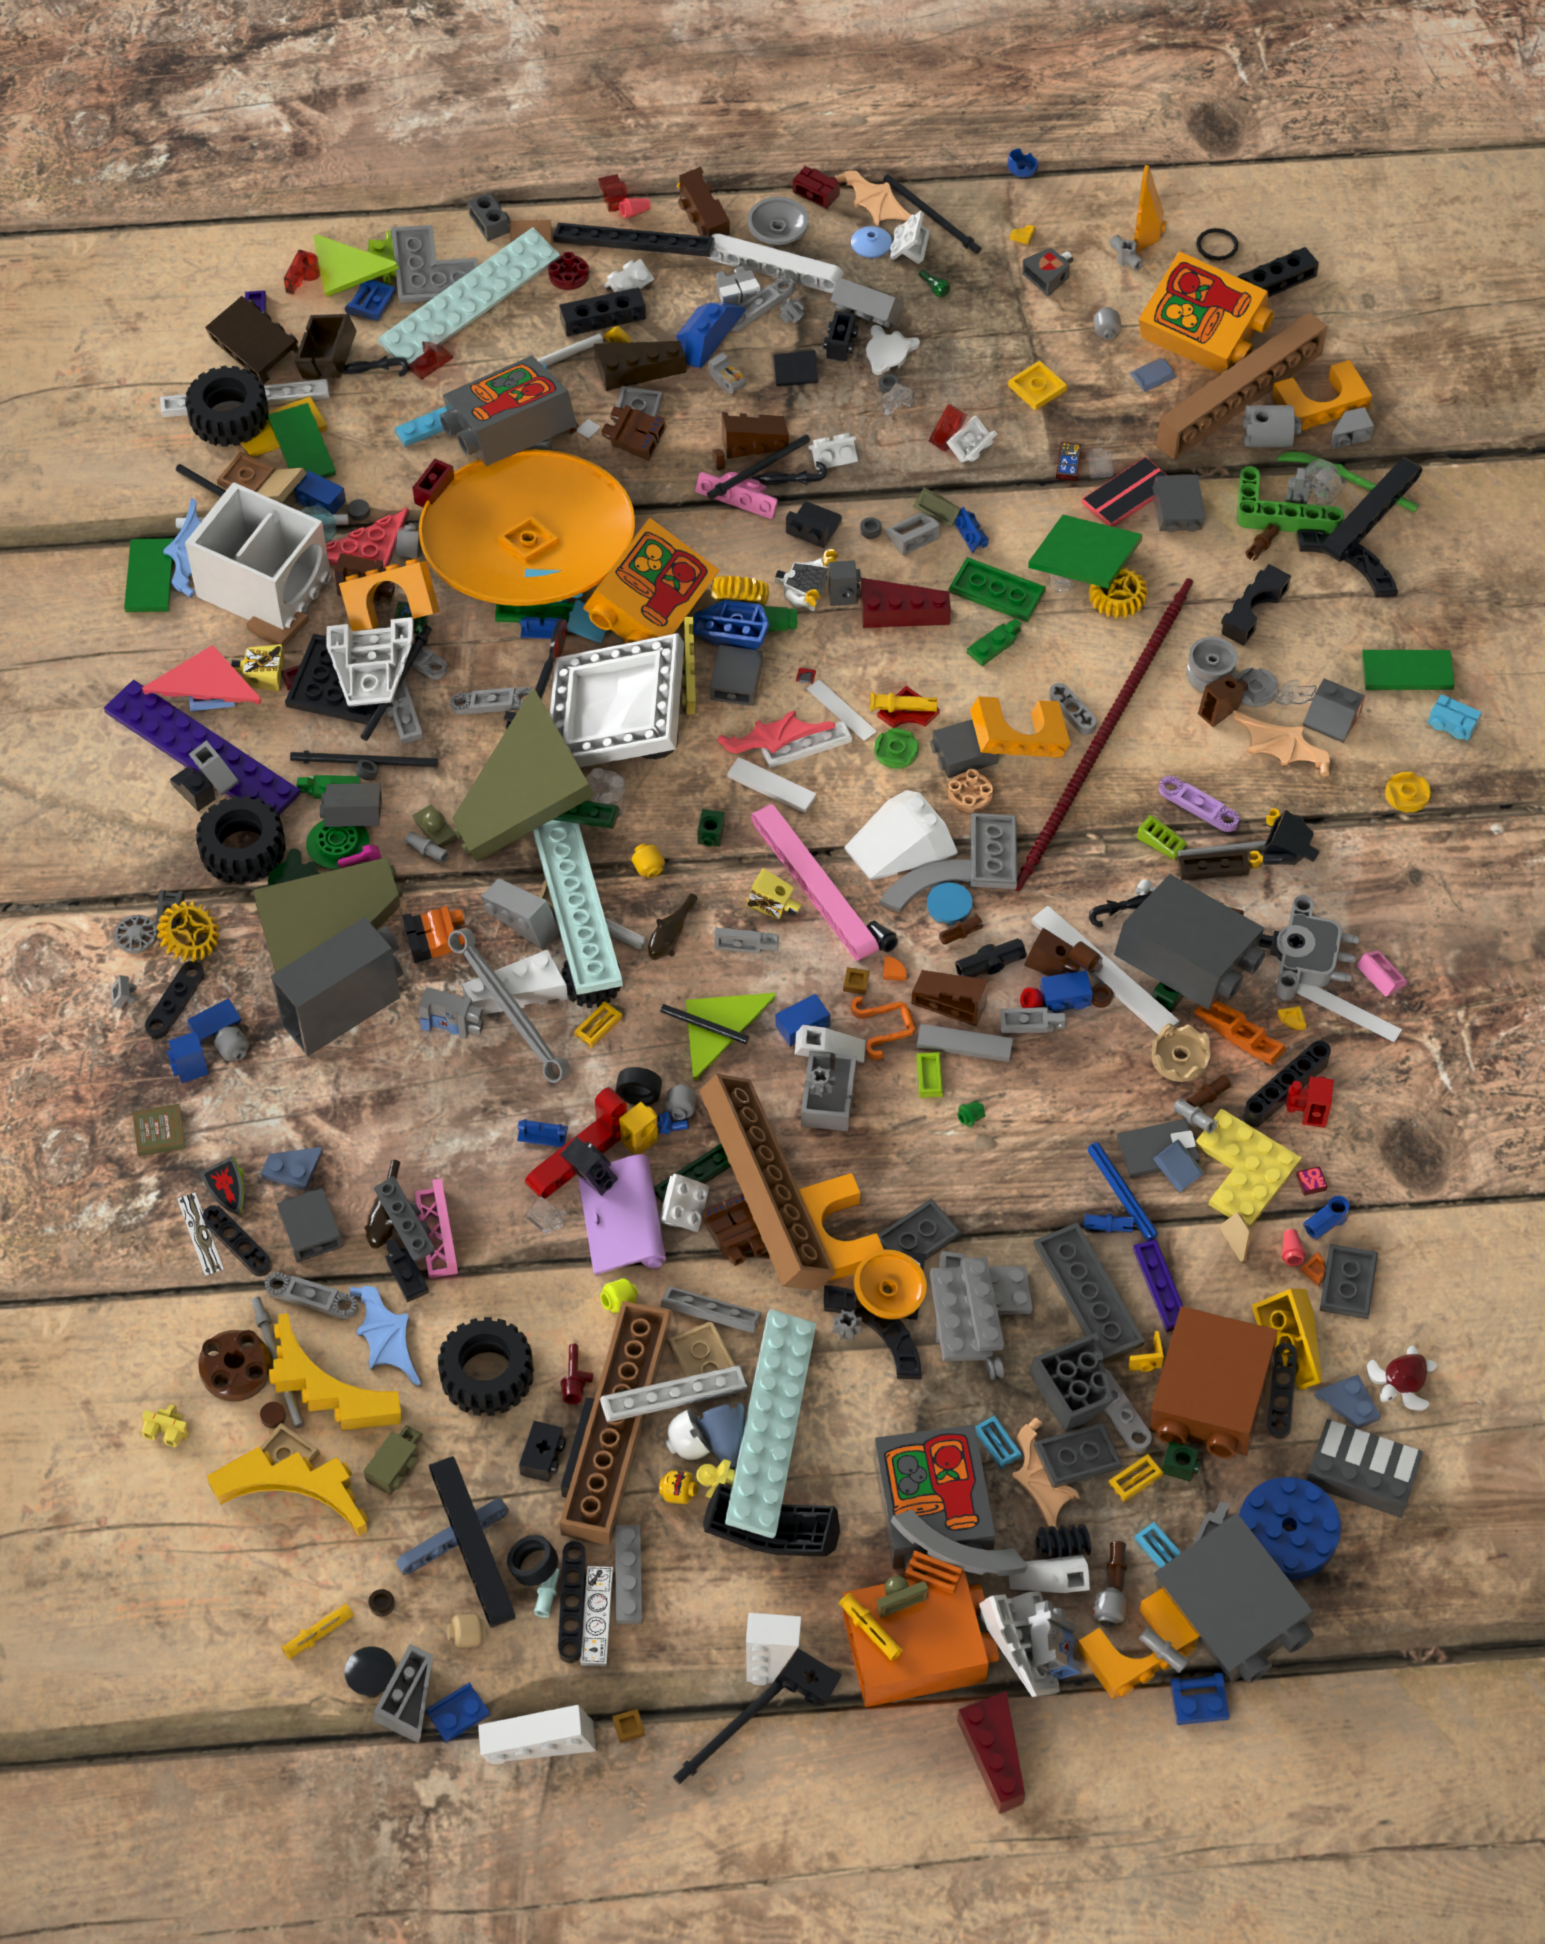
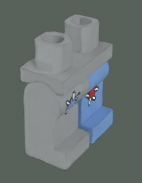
M426 987L419 1004L422 1030L430 1031L433 1026L446 1029L451 1034H459V1037L465 1039L468 1033L480 1035L484 1025V1020L481 1019L483 1008L472 1005V998L465 996L463 1000L458 995Z
M1049 1601L1036 1603L1034 1605L1035 1616L1028 1618L1029 1625L1032 1626L1033 1665L1058 1679L1082 1673L1081 1663L1074 1660L1073 1657L1075 1638L1072 1632H1075V1624L1066 1619V1611L1064 1609H1053L1052 1603Z

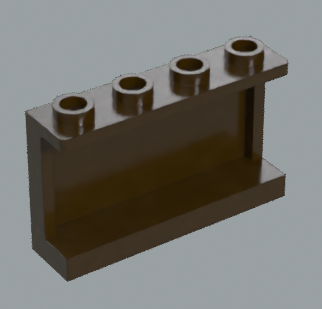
M243 296L239 297L205 327L210 339L241 366L250 371L251 374H255L263 385L269 380L267 371L291 350L297 354L299 349L297 346L298 340L291 333L289 335L285 333L284 328L278 322L274 323L271 321V317L265 311L261 312L258 310L257 305L251 299L248 301Z

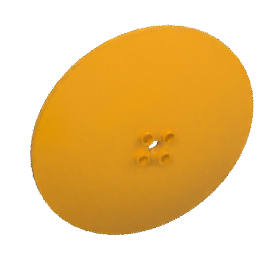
M538 449L522 450L489 466H486L479 459L454 472L453 481L432 505L430 501H426L419 520V538L423 555L432 570L444 582L473 598L490 603L513 606L553 603L574 597L595 587L602 582L632 542L635 534V515L631 500L622 485L610 473L578 456ZM525 569L562 570L543 576L524 577Z

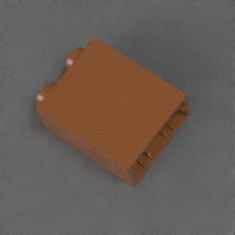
M1181 1306L1151 1407L1150 1432L1157 1433L1158 1439L1166 1444H1169L1171 1441L1185 1445L1186 1441L1206 1445V1450L1209 1453L1220 1458H1233L1236 1453L1248 1456L1274 1360L1278 1330Z

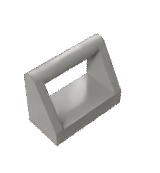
M921 512L885 529V533L901 555L904 556L938 540L940 525L934 518ZM919 522L923 524V526H920L906 534L902 535L898 533Z

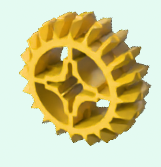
M1129 567L1121 570L1110 588L1090 584L1088 593L1090 603H1093L1094 609H1099L1100 614L1106 613L1107 618L1114 615L1117 620L1119 616H1123L1126 619L1128 614L1134 616L1135 612H1140L1142 606L1146 603L1148 591L1146 581H1143L1142 575H1137L1136 570L1130 571Z
M719 576L715 577L711 584V597L719 602L722 600H732L766 605L770 594L769 585L766 582L748 577Z
M182 901L180 906L175 903L171 906V909L167 908L164 911V915H161L159 918L160 923L157 925V930L160 931L157 934V938L162 939L160 947H168L166 954L173 952L174 959L181 956L182 961L186 962L189 957L192 962H195L197 957L203 960L205 954L210 955L212 953V948L217 946L216 940L219 939L220 935L216 932L219 929V925L213 924L216 921V917H209L210 909L204 912L202 910L203 904H200L197 908L194 901L190 902L189 906H187L185 901ZM181 918L180 926L171 929L172 921ZM205 934V942L196 946V938Z

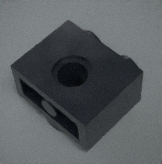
M576 1137L560 1154L574 1173L601 1196L611 1189L618 1180L609 1168L611 1166L610 1161L588 1141L584 1143Z

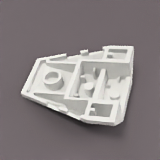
M412 617L391 619V627L352 631L348 624L327 626L326 647L349 707L393 701L413 642Z
M909 790L889 799L844 847V850L870 881L898 875V872L909 869L913 871L921 866L949 860L958 855L945 822L921 793Z
M1041 1591L1028 1592L1007 1599L1005 1594L991 1596L979 1604L981 1619L1030 1695L1037 1697L1059 1693L1058 1678L1033 1665L1032 1626L1029 1625L1028 1618L1035 1616L1034 1605L1043 1602Z

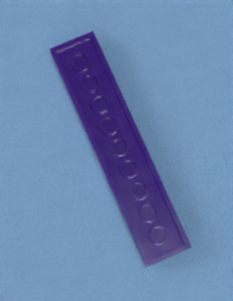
M134 679L104 707V712L185 767H189L193 772H197L199 768L195 765L189 754L207 740L239 781V783L225 793L231 798L232 796H239V798L251 796L253 800L259 798L265 802V805L267 803L270 804L274 811L280 815L301 795L299 788L157 694H144L142 690L144 686Z

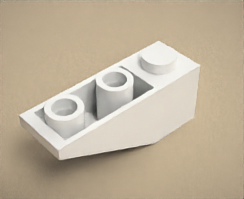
M802 1025L796 1032L795 1055L809 1057L810 1051L831 1053V1060H835V1054L857 1056L856 1063L863 1064L866 1040L828 1028Z
M1083 1555L1025 1561L1028 1565L1025 1572L1008 1575L1009 1588L1012 1590L1056 1593L1090 1590L1088 1565Z

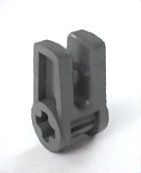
M166 890L159 891L155 922L156 930L157 925L160 923L159 918L161 915H164V911L167 908L171 909V906L175 903L180 906V903L185 901L184 891H178V893H168ZM181 918L172 921L171 929L180 926Z

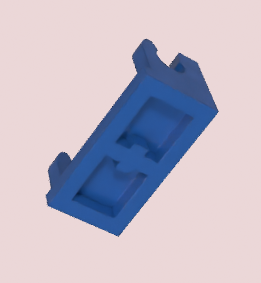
M229 998L187 1019L188 1029L191 1033L196 1032L200 1044L203 1043L204 1039L214 1035L222 1028L233 1024L238 1025L241 1022V1017Z

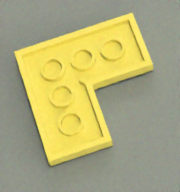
M1221 1108L1213 1118L1218 1123L1215 1131L1209 1134L1204 1130L1195 1141V1147L1232 1169V1172L1209 1200V1205L1229 1218L1237 1212L1241 1213L1249 1228H1251L1300 1164L1302 1157Z

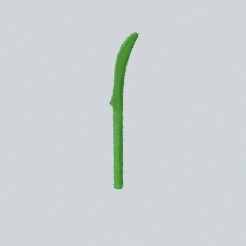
M1288 452L1277 458V461L1300 462L1322 468L1369 491L1376 486V484L1349 472L1342 464H1334L1310 454ZM1403 497L1396 503L1412 512H1416L1419 506Z

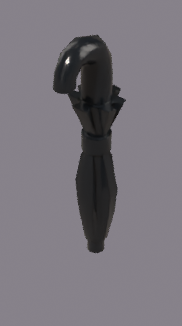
M386 355L378 361H355L345 364L342 374H361L378 368L390 370L389 367L401 365L403 369L399 371V377H402L408 372L409 364L404 358H388Z
M816 461V467L821 469L819 473H807V470L798 474L768 472L752 476V479L758 480L760 483L773 485L796 481L807 485V482L821 481L826 478L827 467L822 462Z
M1150 894L1138 895L1127 901L1114 902L1106 900L1107 904L1096 906L1089 912V920L1092 925L1103 927V922L1096 919L1097 915L1109 913L1111 917L1119 910H1126L1127 908L1137 909Z

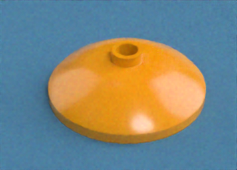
M879 1250L869 1254L861 1261L854 1276V1289L860 1303L872 1314L885 1319H900L911 1315L920 1307L927 1291L926 1278L919 1264L910 1256L896 1250ZM883 1289H889L891 1293L887 1294Z

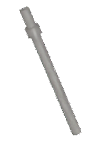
M255 1297L251 1300L256 1313L255 1321L257 1327L261 1328L273 1362V1359H277V1343L270 1326L272 1322L269 1313L265 1312L261 1298ZM283 1392L295 1428L304 1426L294 1392Z

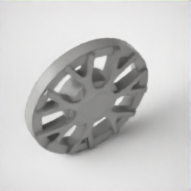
M132 915L119 922L114 931V939L121 950L127 953H140L153 946L156 942L158 931L154 921L149 917ZM139 920L144 921L142 925H137ZM132 921L134 925L128 927L126 924ZM147 927H153V930L144 931ZM120 930H126V934H119ZM145 936L151 938L148 943L144 941ZM128 938L129 941L125 945H122L120 943L124 939ZM133 943H139L138 948H132Z

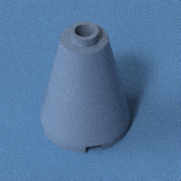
M736 1403L737 1408L731 1409L729 1404L715 1407L703 1412L704 1418L696 1417L697 1424L719 1464L724 1459L731 1461L729 1468L735 1471L746 1422L744 1404Z

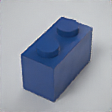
M308 471L306 476L294 488L296 501L302 506L315 510L320 515L336 514L346 502L343 487L311 471Z
M1086 970L1041 978L1040 991L1043 995L1044 1007H1047V1010H1051L1053 1013H1060L1064 1010L1084 1009L1087 1006H1091L1093 993Z
M816 994L775 1014V1026L789 1046L795 1044L796 1032L802 1025L823 1028L830 1026V1013Z
M196 1032L168 1041L170 1050L166 1052L173 1075H179L181 1083L209 1074Z

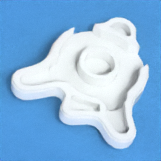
M874 325L871 327L872 339L866 347V357L870 360L871 371L875 375H882L886 371H890V367L897 365L898 368L901 367L906 361L907 355L919 348L920 341L915 337L905 338L899 331L886 335L880 325Z

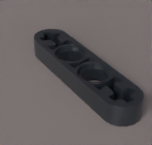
M213 1205L204 1210L203 1221L205 1226L252 1274L262 1277L271 1271L272 1265L268 1254L221 1207ZM211 1215H213L214 1217L218 1216L219 1222L221 1223L220 1226L218 1225V1222L215 1219L210 1220ZM227 1229H234L236 1231V1234L231 1238L223 1236V1232ZM243 1244L251 1246V1250L247 1253H240L238 1251L239 1247ZM256 1256V1259H257L260 1263H263V1262H264L265 1266H263V1267H261L260 1265L256 1266V1262H255V1260L253 1259V1257Z
M1287 1342L1279 1344L1274 1352L1268 1429L1270 1434L1277 1439L1287 1437L1290 1434L1298 1357L1296 1348ZM1284 1350H1289V1353L1292 1355L1288 1356V1367L1283 1366V1357L1279 1355L1283 1354ZM1281 1373H1288L1291 1376V1380L1289 1383L1282 1385L1277 1382V1376ZM1281 1396L1286 1397L1289 1400L1287 1407L1277 1408L1274 1404L1275 1400ZM1278 1414L1282 1415L1283 1426H1286V1428L1281 1429V1432H1277L1276 1427H1273V1425L1278 1424Z

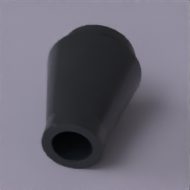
M875 920L867 925L868 930L876 939L880 951L890 952L897 946L898 939L896 938V933L880 925Z

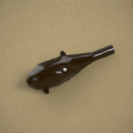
M691 893L683 905L672 915L662 920H656L657 928L652 933L648 943V954L654 961L667 955L671 957L675 955L674 948L683 930L687 913L698 899L695 894Z
M391 1160L387 1179L394 1176L397 1180L400 1161ZM378 1196L374 1200L368 1215L367 1225L364 1227L368 1243L371 1248L375 1249L383 1246L390 1239L394 1227Z

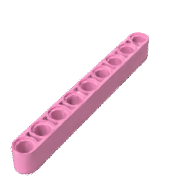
M769 804L752 813L751 819L758 832L854 959L860 961L877 952L879 946L872 933L773 804Z

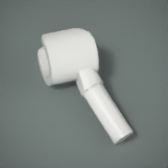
M1144 879L1140 881L1135 892L1138 895H1147L1148 892L1152 893L1156 888L1152 886L1149 880Z

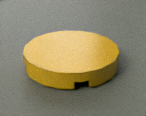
M1400 772L1393 775L1387 782L1385 789L1387 801L1396 810L1408 813L1422 810L1428 804L1431 795L1430 785L1422 776L1420 778L1413 772Z

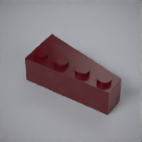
M861 578L860 596L863 628L950 625L951 605L949 591Z
M1007 1691L958 1709V1724L998 1813L1001 1814L1023 1805L1025 1791Z

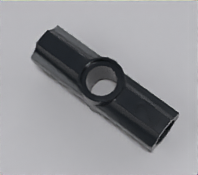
M1019 938L998 946L994 944L985 945L976 954L955 961L957 974L966 977H975L983 973L988 975L996 974L1005 965L1026 958L1025 945Z

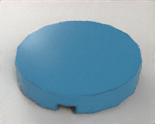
M946 882L939 884L928 895L927 910L935 921L954 925L956 922H963L969 917L972 910V897L964 886L957 883Z

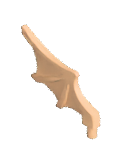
M846 171L844 174L835 175L838 182H846L847 186H853L856 193L854 206L858 207L861 205L868 209L872 214L873 223L877 227L880 221L886 219L907 221L911 216L895 199L889 183L886 182L880 185L870 183L857 171Z
M1236 710L1233 711L1234 719L1243 723L1252 735V746L1247 747V752L1254 754L1261 752L1274 755L1281 760L1280 764L1282 766L1298 760L1315 762L1316 768H1320V775L1322 777L1329 776L1330 759L1328 752L1308 744L1302 737L1303 727L1277 726L1259 721Z
M1034 1418L1017 1435V1441L1024 1455V1464L1019 1471L1013 1472L1012 1477L1034 1499L1047 1527L1055 1526L1057 1529V1517L1063 1505L1071 1499L1079 1500L1080 1497L1077 1491L1068 1484L1052 1488L1033 1446L1037 1437L1035 1431L1042 1425L1038 1418Z

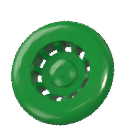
M324 820L317 823L311 829L306 840V849L310 858L316 864L328 869H341L338 866L339 859L359 854L363 851V846L369 845V835L364 826L325 827Z

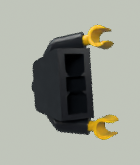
M1272 808L1270 815L1266 816V823L1272 826L1262 850L1264 855L1261 856L1258 851H1252L1250 859L1257 860H1249L1248 863L1250 868L1257 869L1261 866V862L1264 865H1296L1304 857L1313 862L1319 854V850L1310 845L1314 833L1308 828L1301 816L1291 814L1287 810L1280 814L1278 809Z

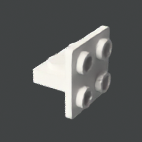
M919 211L917 214L911 215L903 225L897 226L894 231V242L890 247L891 260H895L901 254H904L917 264L923 261L930 230L922 225L924 212Z
M849 433L833 436V441H830L829 437L813 440V445L808 446V448L812 450L815 469L820 470L819 467H816V461L822 462L827 468L858 462L854 440H857L856 436L850 437Z
M679 1174L670 1176L659 1219L660 1223L698 1232L703 1216L702 1210L705 1208L709 1185Z

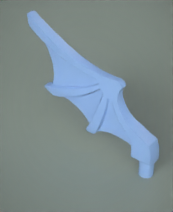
M193 498L190 499L189 510L182 529L163 551L164 555H169L175 561L176 570L171 582L173 587L178 592L186 594L189 598L194 595L195 590L189 587L190 581L188 578L191 575V568L185 542L201 523L196 512L197 502Z
M351 1287L350 1294L354 1297H361V1302L366 1304L365 1319L357 1329V1336L363 1335L369 1343L370 1359L368 1363L370 1369L373 1370L375 1365L380 1364L392 1365L401 1369L410 1378L413 1385L421 1386L407 1349L406 1329L409 1319L408 1314L398 1315L386 1309L381 1301L379 1291L375 1287Z

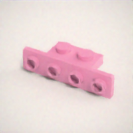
M701 472L698 476L695 491L707 496V492L714 489L716 484L724 483L738 473L728 472L723 477L718 478ZM746 479L727 490L725 495L714 498L769 519L774 518L778 503L777 498L765 494L767 486L760 484L755 479Z

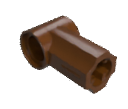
M1082 941L1078 942L1069 954V958L1090 974L1100 972L1104 966L1102 964L1103 958L1100 954Z

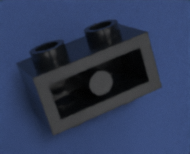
M835 311L833 320L828 325L829 335L824 339L823 349H826V358L847 362L849 353L852 354L854 349V341L852 340L857 338L859 326L855 325L856 314Z

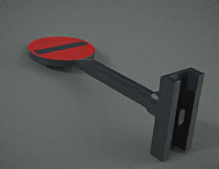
M561 618L556 623L551 638L549 657L544 664L535 688L541 700L551 676L555 658L561 656L567 635L566 619ZM506 710L504 720L507 721L506 729L517 713Z

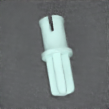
M557 1568L554 1574L547 1581L541 1583V1587L537 1588L539 1595L534 1614L538 1617L548 1618L550 1616L553 1598L557 1596L556 1586L560 1574Z

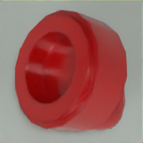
M1033 987L1025 988L1020 997L1021 1006L1023 1008H1043L1042 992Z

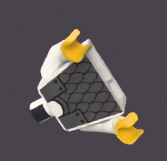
M829 549L824 553V557L818 560L793 563L789 573L777 571L775 583L784 585V597L795 608L805 607L815 611L829 581V562H836L835 558H838V554L835 550Z

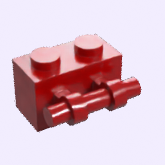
M1310 1076L1307 1089L1302 1088L1301 1082L1294 1081L1288 1090L1289 1096L1286 1099L1287 1111L1290 1113L1295 1111L1303 1112L1302 1125L1326 1128L1332 1104L1334 1080L1322 1076Z

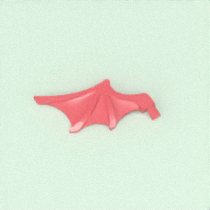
M794 710L788 712L783 719L773 723L762 724L758 720L753 731L741 739L735 736L729 739L724 735H720L717 741L725 747V750L734 754L752 748H766L770 753H775L783 746L795 740L834 729L836 724L831 721L818 724L805 723L795 717L796 711Z

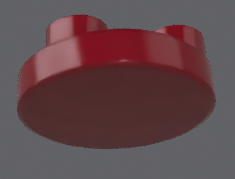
M565 252L559 259L548 265L549 280L554 286L563 290L580 288L589 279V265L581 257L575 256L573 252Z

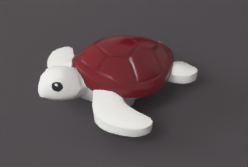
M1414 1346L1408 1347L1407 1355L1392 1360L1386 1367V1371H1383L1376 1361L1370 1360L1368 1362L1367 1371L1370 1379L1375 1384H1387L1380 1392L1382 1402L1395 1399L1397 1393L1402 1396L1404 1406L1408 1409L1421 1411L1428 1408L1429 1402L1417 1397L1414 1393L1422 1389L1426 1381L1427 1372H1432L1436 1369V1362L1426 1361L1423 1355L1418 1354V1350Z

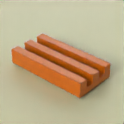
M914 1550L912 1559H910L909 1566L905 1571V1576L919 1582L925 1581L926 1585L953 1595L963 1569ZM916 1568L918 1570L929 1573V1575L945 1579L952 1583L951 1585L944 1583L942 1581L936 1580L929 1576L913 1571V1569Z

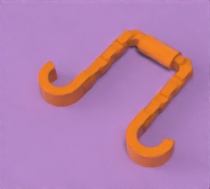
M862 996L852 1000L851 1013L856 1018H868L876 1014L901 1009L906 1028H909L908 1030L869 1039L866 1043V1054L869 1058L873 1060L883 1058V1053L880 1050L873 1051L872 1047L914 1034L916 1030L914 1027L915 1023L906 1003L900 1001L876 1008L860 1010L857 1006L862 1005Z

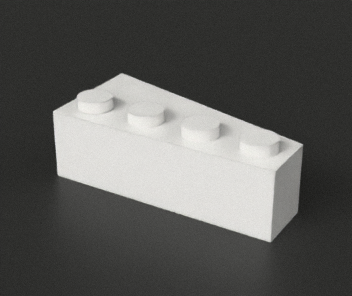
M548 950L494 971L521 1008H524V1005L538 1003L539 1005L547 1004L548 1001L559 999V1001L568 1000L566 983ZM479 977L462 984L463 996L472 998V1005L482 1007V1015L503 1011Z
M748 1613L746 1635L747 1682L760 1686L774 1682L799 1646L801 1616Z
M579 1705L478 1725L480 1753L491 1764L596 1751L594 1723Z

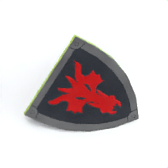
M233 1155L201 1171L200 1175L214 1199L227 1210L240 1215L244 1201L242 1178L244 1170L239 1168Z

